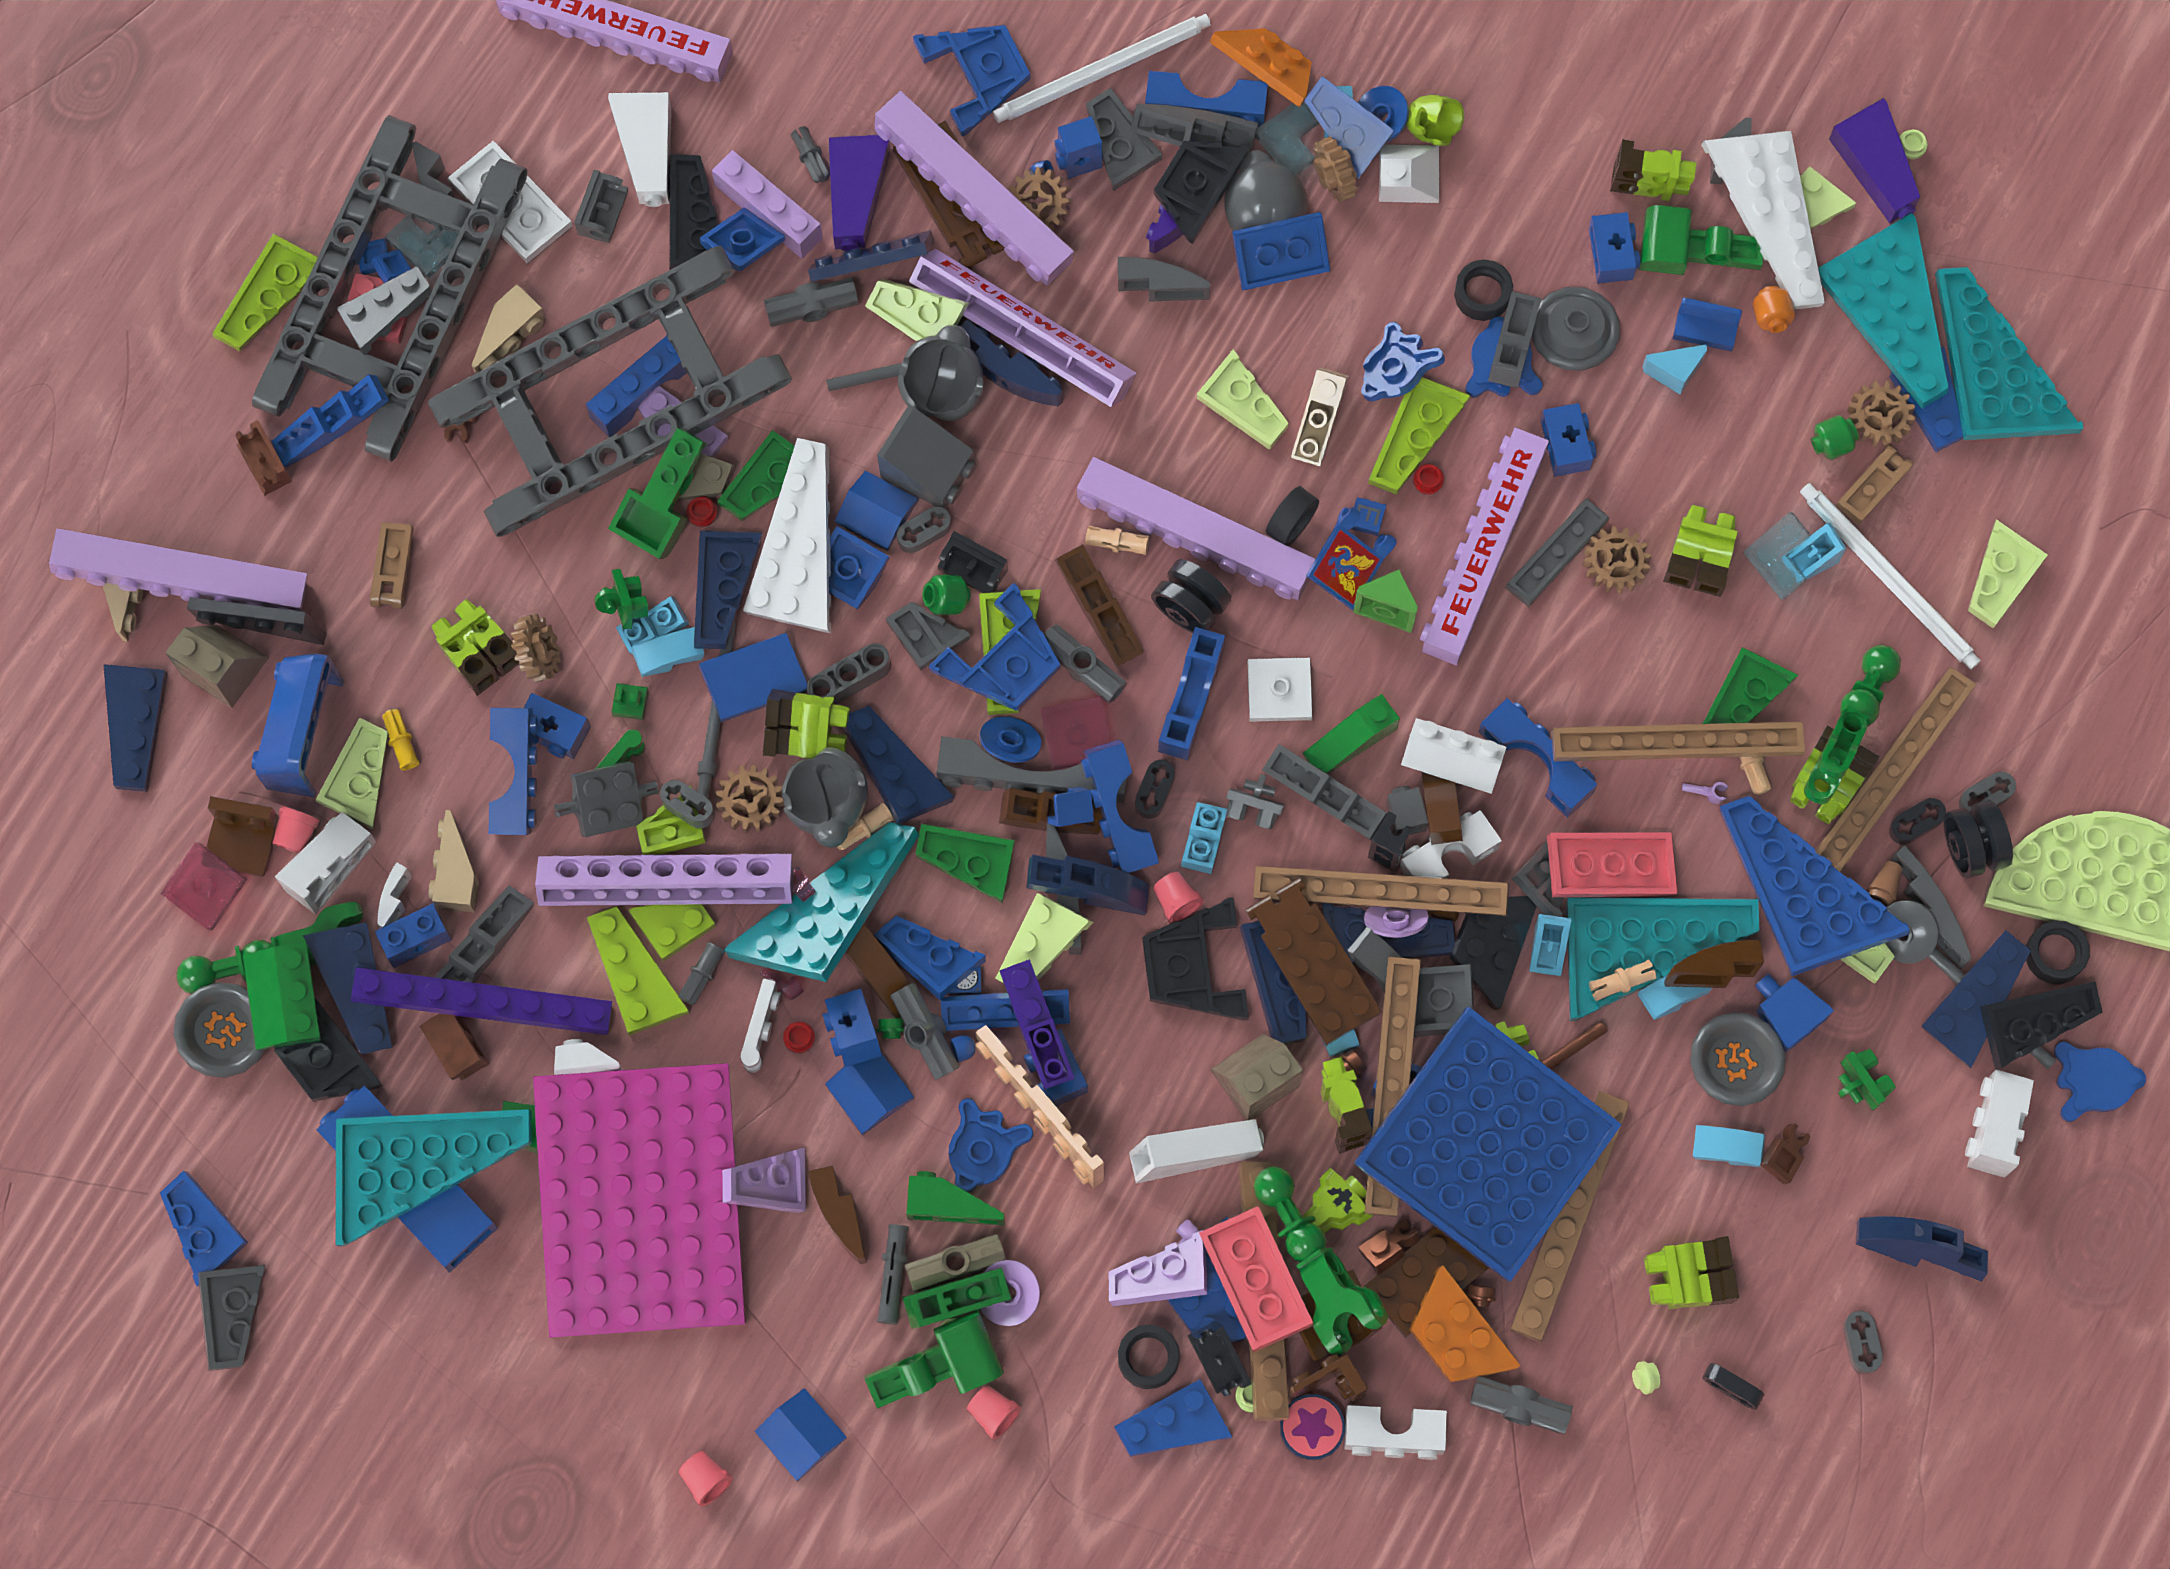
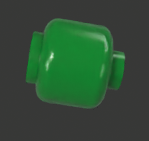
M1835 415L1817 423L1814 427L1815 436L1810 438L1816 454L1822 453L1829 460L1837 459L1854 451L1856 441H1859V435L1850 418L1845 419L1841 415Z
M935 575L924 585L922 597L925 606L933 614L957 615L962 613L969 603L971 592L963 578L958 575Z

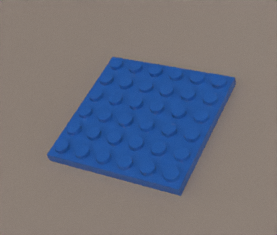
M1466 1007L1353 1164L1507 1282H1511L1622 1124L1470 1007Z

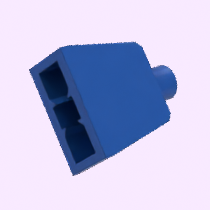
M1767 974L1755 985L1766 999L1756 1010L1757 1015L1761 1020L1768 1023L1780 1037L1785 1054L1825 1022L1834 1012L1832 1007L1796 978H1792L1781 987L1770 974Z

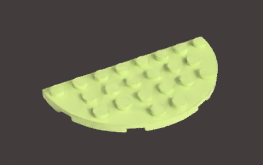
M2095 811L2090 814L2076 816L2069 815L2054 820L2029 834L2013 848L2012 865L1996 871L1987 890L1983 906L2046 922L2054 920L2067 921L2083 931L2170 951V829L2136 815L2109 811Z

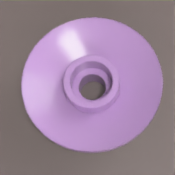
M1370 906L1365 912L1364 922L1366 927H1369L1378 935L1395 938L1416 934L1424 929L1428 923L1427 910Z
M1005 1260L994 1263L983 1273L1002 1268L1007 1287H1014L1016 1296L1013 1299L981 1308V1311L989 1320L999 1325L1014 1326L1028 1320L1038 1307L1040 1301L1039 1282L1032 1270L1020 1262Z

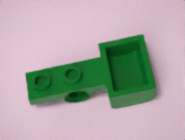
M1655 205L1646 209L1643 221L1639 270L1684 275L1687 262L1761 270L1763 256L1760 253L1761 248L1754 236L1733 234V230L1723 226H1713L1706 231L1690 229L1692 210L1688 208Z
M677 428L644 492L636 488L628 489L608 529L658 559L666 558L673 550L688 521V518L672 509L678 497L688 489L694 475L692 470L707 443L682 428Z
M979 1310L934 1328L933 1331L939 1343L938 1345L865 1375L864 1379L876 1408L878 1409L908 1395L917 1396L935 1387L936 1383L953 1377L959 1393L963 1394L1004 1374L1003 1367Z

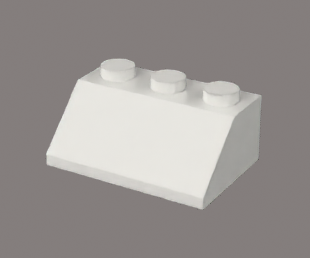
M1416 718L1401 765L1492 794L1507 747L1491 740H1483L1468 735L1463 731H1455L1437 725L1434 722Z

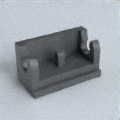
M595 169L593 170L574 222L578 235L610 243L628 194V187L622 185V179L601 173Z

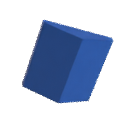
M744 207L699 239L706 250L722 246L734 269L742 271L785 241V236Z
M864 471L849 489L834 521L836 524L888 551L897 537L899 527L906 522L919 500L898 487Z
M836 526L830 536L831 576H829V593L858 610L877 586L890 557Z
M883 1054L880 1057L855 1065L844 1066L825 1083V1086L862 1136L914 1099L910 1090Z
M805 1388L779 1406L754 1431L797 1482L847 1439Z

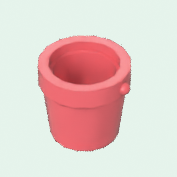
M281 806L272 844L299 854L307 846L315 829L317 830L320 820L303 812Z
M1172 872L1164 876L1153 887L1164 910V915L1171 924L1189 918L1204 903L1199 892L1192 888L1180 872Z
M986 1385L972 1398L967 1406V1411L984 1428L985 1433L995 1440L1013 1424L1021 1411V1407L1015 1401L1009 1400L989 1385Z
M700 1451L690 1457L678 1472L694 1495L693 1498L700 1506H706L716 1500L730 1486L733 1480L731 1475L715 1463L704 1451Z

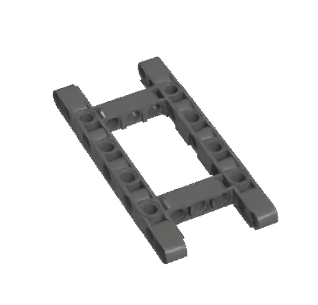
M388 115L378 131L282 331L274 352L255 389L252 406L280 417L286 408H290L308 369L352 387L368 374L377 375L389 401L375 412L366 432L368 437L365 443V451L392 462L397 457L494 252L500 235L525 184L528 171L525 167L502 158L499 159L495 166H491L473 205L402 178L400 174L413 149L412 145L414 144L416 126ZM374 182H380L377 188L372 190L368 189L370 184ZM387 208L407 215L410 220L414 221L416 218L429 223L438 231L444 229L458 235L397 366L368 354L363 355L361 351L321 336L329 318L333 319L348 287L346 282L355 264H359L373 233L371 230L380 211L383 212ZM481 225H489L486 231L477 232ZM355 235L352 241L343 243L345 237ZM464 278L462 284L452 286V282L455 279ZM329 288L326 295L317 296L321 289ZM439 331V335L435 339H427L429 333ZM304 342L300 349L292 350L295 343ZM414 385L411 392L407 394L401 393L405 386Z
M722 246L713 247L664 274L649 280L444 390L428 401V405L440 428H447L454 424L459 426L495 406L523 459L532 480L492 501L493 504L484 510V514L496 537L505 536L664 452L677 428H682L688 433L696 435L780 390L792 381V377L779 354L767 358L762 356L724 377L686 304L725 284V280L735 273V269ZM661 290H670V295L666 300H657V294ZM609 318H615L616 323L614 327L604 330L603 323ZM659 319L668 335V340L681 360L683 368L696 388V392L693 393L694 396L674 407L670 405L640 421L639 426L620 436L615 434L585 450V454L564 465L560 461L525 390ZM561 347L560 356L555 359H549L551 349ZM507 376L506 384L503 387L495 388L497 378ZM717 395L726 396L722 406H712L714 397ZM671 424L669 434L658 436V429L661 425ZM613 452L617 454V459L613 464L604 465V458L608 453ZM561 481V491L557 494H550L551 485L554 482Z

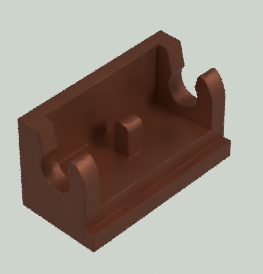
M256 420L250 424L252 430L250 433L243 435L242 432L238 431L235 437L239 442L236 444L265 496L292 481L262 426Z
M438 1013L419 1026L452 1080L458 1077L464 1080L490 1064L461 1016Z

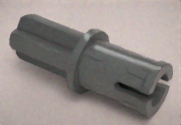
M805 126L799 127L803 138L798 135L796 129L791 133V138L800 153L799 159L802 163H805L815 183H823L830 176V173L821 157L822 150L815 145L809 129Z
M709 942L706 944V948L696 965L690 967L692 972L679 993L681 1000L691 1005L696 1004L707 982L713 980L711 975L725 953L723 949Z

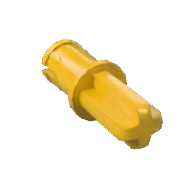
M387 710L382 715L390 737L388 744L394 748L400 770L414 769L420 763L411 743L413 736L407 732L400 710Z

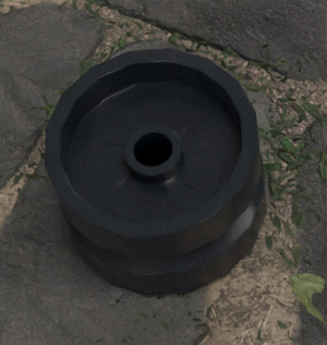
M1176 560L1167 572L1169 581L1160 582L1152 592L1151 599L1165 616L1181 628L1191 633L1194 632L1195 627L1210 631L1215 624L1214 614L1218 615L1224 612L1231 602V595L1218 579L1200 566L1187 560Z
M1987 800L1974 804L1970 812L1965 808H1959L1949 811L1944 815V833L1947 846L1956 869L1962 877L1968 879L1982 875L1985 872L1986 866L1990 870L1996 871L2012 865L2013 848L2006 821L1995 802Z

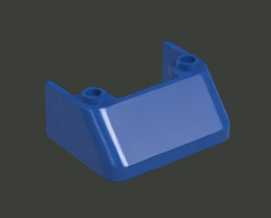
M317 653L284 657L282 663L278 662L274 671L276 685L259 751H255L252 757V769L256 770L257 777L267 790L315 798L316 791L305 776V770L326 686L330 684L343 687L344 683L330 656Z

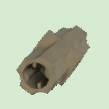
M998 1234L960 1247H949L942 1253L906 1264L905 1267L913 1292L915 1293L951 1280H961L967 1275L986 1269L994 1263L1005 1261L1006 1258ZM953 1256H959L964 1259L965 1264L960 1270L953 1271L947 1267V1261Z

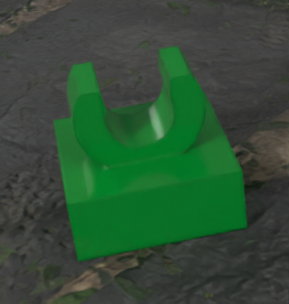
M617 683L611 711L612 716L644 720L648 688Z

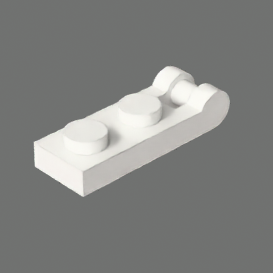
M767 979L762 981L741 1052L743 1066L750 1073H755L762 1067L759 1052L763 1040H769L772 1023L768 1021L771 1011H777L781 999V993L777 992L776 982Z

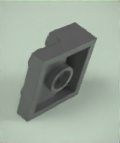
M1470 964L1420 968L1414 1037L1445 1035V1032L1451 1029L1466 1007L1474 1010L1473 977Z

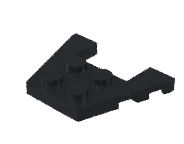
M1233 897L1227 898L1222 903L1209 909L1205 908L1187 919L1174 922L1142 937L1150 1002L1243 1021L1249 1019L1245 989L1212 993L1204 932L1237 928Z

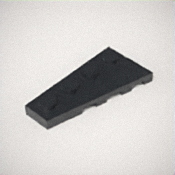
M670 154L669 270L707 251L700 243L699 238L718 225L714 205H712L710 189L700 155Z
M189 598L187 609L196 617V621L202 624L214 625L217 623L236 629H247L324 645L326 633L306 612Z
M2095 981L1980 1006L1995 1069L2007 1066L2015 1059L2027 1055L2044 1043L2056 1039L2064 1032L2072 1030L2103 1013Z

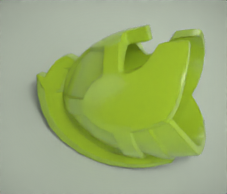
M1426 95L1417 98L1408 106L1409 115L1406 126L1415 138L1423 142L1432 143L1436 146H1448L1452 142V136L1456 135L1462 128L1464 109L1462 104L1456 99L1447 96Z

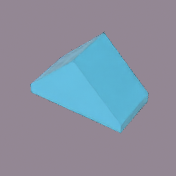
M1706 344L1646 355L1642 366L1643 372L1676 393L1681 394L1702 364L1707 352Z
M1827 523L1783 556V559L1797 582L1801 583L1838 564L1846 547L1832 524Z
M1539 914L1534 928L1529 972L1561 976L1571 918Z

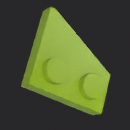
M680 795L677 799L684 802ZM664 805L658 808L653 816L647 817L636 826L643 855H661L706 843L702 828L692 827L668 811ZM691 806L696 817L698 810Z
M702 904L648 905L634 907L629 910L631 916L663 962L716 927Z

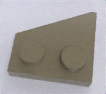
M701 454L692 470L694 475L688 489L678 499L691 500L700 496H721L725 492L734 469L733 464Z

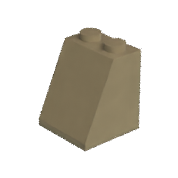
M218 625L184 627L165 652L182 677L231 708L268 660L266 655Z
M1262 1034L1211 1068V1072L1244 1119L1251 1120L1299 1088L1303 1069L1284 1043Z

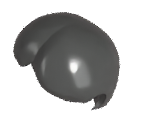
M1251 151L1226 190L1224 209L1230 228L1235 231L1307 215L1308 200L1304 185L1288 167L1272 161L1262 151Z
M947 325L935 336H927L918 340L906 351L898 374L899 392L907 406L910 405L916 408L925 416L936 417L943 421L959 420L973 411L983 392L982 366L978 356L971 349L970 336L963 327Z
M825 748L815 758L795 763L789 769L782 786V798L785 805L784 812L790 821L799 829L812 834L819 844L831 848L841 845L846 840L849 829L857 823L864 812L868 797V785L862 768L853 757L836 748Z

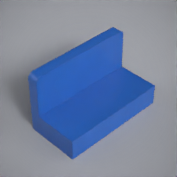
M1682 298L1672 339L1698 345L1706 344L1707 347L1732 352L1742 310Z

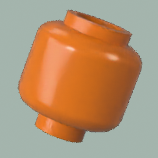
M1769 286L1761 289L1752 302L1757 325L1762 330L1780 333L1785 331L1795 319V310L1788 291L1778 286Z

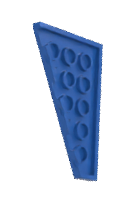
M1746 796L1720 806L1721 816L1792 977L1909 935L1910 929L1906 923L1903 924L1887 911V907L1881 902L1871 898L1870 894L1850 877L1847 878L1839 872L1827 858L1817 854L1815 849L1796 833L1793 834L1785 828L1773 814L1763 810L1761 805L1752 797Z

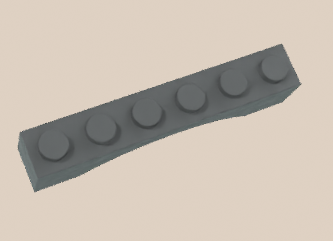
M941 737L937 779L943 782L942 784L945 786L961 787V784L974 785L975 789L981 791H991L992 788L1005 789L1006 791L1009 788H1015L1039 794L1043 791L1056 794L1068 793V788L1082 787L1089 790L1095 789L1092 778L1085 777L1082 764L1051 772L1028 771L1014 768L996 760L983 751L973 740ZM1127 778L1118 789L1116 805L1117 802L1124 803Z

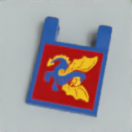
M1344 507L1339 513L1333 531L1306 577L1349 609L1354 610L1359 586L1372 581L1384 558L1396 546L1397 540L1391 535H1379L1375 541L1374 548H1370L1349 532L1360 518V512L1354 507L1350 509Z

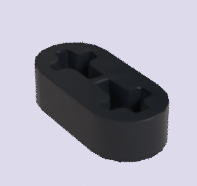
M1156 760L1147 768L1135 798V809L1139 816L1152 819L1157 817L1163 810L1175 776L1174 768L1169 762ZM1160 769L1166 770L1165 776L1168 779L1162 778L1157 787L1154 785L1155 774L1153 772L1158 773ZM1151 792L1155 793L1154 804L1157 807L1151 806L1149 810H1146L1141 800L1147 801Z
M1928 798L1899 814L1889 827L1891 839L1900 845H1907L1934 830L1944 820V815L1946 814L1944 804L1935 798ZM1926 807L1930 811L1934 809L1937 811L1935 820L1932 817H1928L1923 821L1920 819L1926 812ZM1912 822L1915 824L1909 831V836L1905 832L1901 834L1898 832L1900 823L1903 826H1907Z
M1714 1363L1709 1364L1702 1376V1379L1715 1389L1754 1410H1757L1765 1396L1757 1387Z

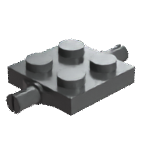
M628 761L571 774L573 787L572 801L555 804L554 809L557 810L555 811L557 817L574 813L579 822L581 836L589 837L636 826L643 821L641 810L642 797L658 794L659 789H656L658 787L656 781L639 785L636 780L634 763Z

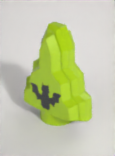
M1329 1168L1319 1179L1320 1187L1312 1196L1313 1206L1303 1215V1217L1314 1216L1316 1221L1313 1224L1318 1225L1324 1234L1331 1228L1344 1230L1351 1224L1360 1226L1373 1217V1215L1364 1214L1365 1203L1363 1199L1366 1198V1190L1361 1183L1352 1175L1344 1180L1332 1168Z

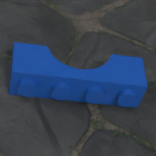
M1149 71L1145 104L1170 105L1230 115L1257 122L1258 127L1263 128L1268 85L1263 81L1238 79L1233 88L1226 94L1215 98H1203L1194 95L1185 88L1179 73Z
M668 335L585 404L590 419L609 438L633 419L638 406L655 388L666 381L679 380L687 373L681 364L676 350L668 340Z
M1195 627L1172 706L1167 713L1159 738L1158 752L1188 761L1224 650L1225 635Z
M1506 698L1481 722L1478 732L1486 740H1491L1507 747L1506 751L1522 749L1537 755L1544 762L1549 772L1550 782L1545 797L1568 818L1594 794L1597 787L1594 775L1587 768H1580L1574 761L1554 762L1552 740L1550 739L1549 732L1541 724L1535 725L1527 717L1528 713L1522 705L1517 702L1513 704Z
M490 708V740L499 743L509 752L514 763L515 773L509 790L499 799L489 802L488 834L528 835L531 834V828L536 827V809H531V799L536 797L537 779L532 778V765H537L538 752L537 746H532V736L537 734L538 716L533 715V708Z
M1116 740L1084 750L1086 759L1081 760L1085 777H1091L1095 789L1091 790V797L1094 807L1101 808L1103 819L1099 820V825L1103 837H1109L1112 849L1108 850L1112 867H1118L1120 871L1130 873L1158 864L1159 861L1151 834L1146 829H1138L1125 824L1117 811L1116 796L1122 782L1132 774L1124 743L1121 740Z

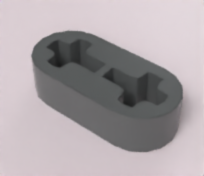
M932 507L901 525L897 531L899 547L907 553H915L945 536L951 528L949 512L942 507ZM936 516L938 520L944 518L942 520L943 526L938 527L936 524L930 526L932 524V517ZM907 532H910L912 535L917 534L915 543H912L910 540L905 541V534Z
M1996 772L1968 788L1960 797L1959 808H1965L1970 812L1971 807L1967 804L1970 796L1972 799H1977L1982 795L1985 799L1981 802L1991 800L1999 806L2014 794L2016 782L2010 774ZM1996 781L1999 784L2005 783L2007 785L2004 792L2001 790L1994 794L1990 792L1997 784Z
M671 780L662 786L660 797L668 811L695 828H705L713 822L715 813L711 802L706 797L679 780ZM678 792H680L681 798L684 802L680 801L677 798H673L672 800H670L669 794L672 793L676 795ZM691 806L699 811L704 808L706 814L704 816L698 814L695 817Z
M1855 1311L1845 1319L1843 1324L1849 1357L1853 1368L1857 1372L1870 1374L1876 1371L1883 1361L1874 1319L1869 1313ZM1856 1318H1859L1860 1323L1867 1324V1328L1862 1332L1864 1340L1860 1339L1858 1330H1852L1851 1325L1856 1322ZM1862 1345H1865L1868 1355H1874L1875 1360L1870 1363V1367H1867L1865 1362H1860L1858 1359L1863 1354Z

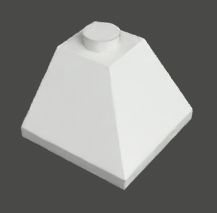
M1384 144L1379 151V202L1439 203V146Z
M581 1039L564 1041V1045L556 1046L555 1075L623 1070L619 1062L588 1042L583 1043Z

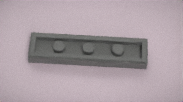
M1586 498L1506 584L1505 588L1526 606L1530 607L1589 543L1590 538L1595 536L1605 526L1610 517Z

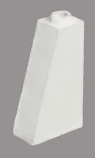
M609 93V103L639 204H645L649 207L669 204L671 102L669 93Z
M1256 1119L1147 1136L1129 1152L1135 1182L1142 1183L1252 1159L1263 1151L1264 1136L1262 1130L1257 1126Z

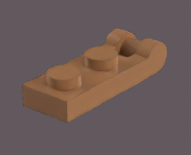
M1889 445L1836 504L1837 508L1858 525L1870 515L1914 466V463L1908 458L1904 460L1897 454L1898 450L1892 445ZM1889 463L1894 468H1896V470L1892 472L1885 465Z
M381 522L370 594L371 607L381 608L382 605H392L393 609H403L414 531L413 526L410 524ZM384 585H392L393 592H383Z

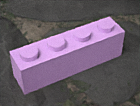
M733 150L712 169L715 186L741 208L745 207L783 234L785 241L782 243L801 259L823 239L821 225L817 220Z

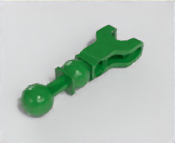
M1882 644L1873 646L1863 655L1862 670L1865 677L1863 681L1857 680L1851 691L1841 700V715L1804 787V794L1811 801L1818 804H1827L1831 800L1858 750L1867 727L1877 720L1880 712V703L1885 695L1880 688L1882 684L1894 680L1899 675L1901 669V658L1898 652L1891 646ZM1819 779L1826 781L1829 785L1828 791L1819 792L1815 788L1814 782Z
M347 902L326 907L320 912L312 926L271 937V942L253 940L246 944L242 950L239 945L235 946L236 956L211 961L203 956H190L184 959L177 968L176 981L179 987L189 994L194 993L200 987L214 984L218 979L241 974L246 982L243 955L274 946L306 942L303 935L357 924L363 917L362 905L357 902ZM308 947L310 967L317 964Z
M1270 1166L1260 1171L1255 1178L1253 1189L1256 1198L1263 1205L1275 1208L1286 1226L1284 1230L1278 1233V1236L1280 1238L1286 1237L1285 1245L1288 1254L1294 1260L1300 1262L1296 1267L1300 1270L1301 1277L1316 1304V1311L1313 1317L1314 1330L1329 1353L1341 1356L1352 1346L1353 1341L1347 1327L1349 1317L1352 1314L1357 1317L1364 1327L1369 1329H1379L1388 1321V1314L1377 1293L1370 1288L1356 1285L1339 1257L1334 1253L1333 1248H1326L1327 1240L1323 1230L1318 1225L1313 1224L1316 1218L1314 1216L1302 1217L1292 1200L1295 1188L1292 1176L1285 1169Z

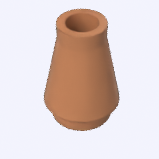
M1886 861L1881 871L1866 889L1871 898L1881 902L1885 907L1896 902L1900 875L1903 868L1895 862Z

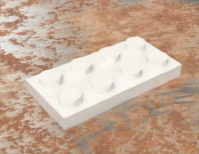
M492 141L450 175L448 180L464 199L473 205L491 166H495L501 158L512 163L515 162ZM527 176L522 191L500 236L526 263H529L573 225L571 220Z

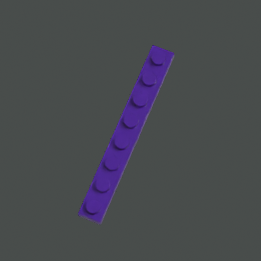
M357 967L355 969L351 1002L602 1035L608 1034L612 1001Z

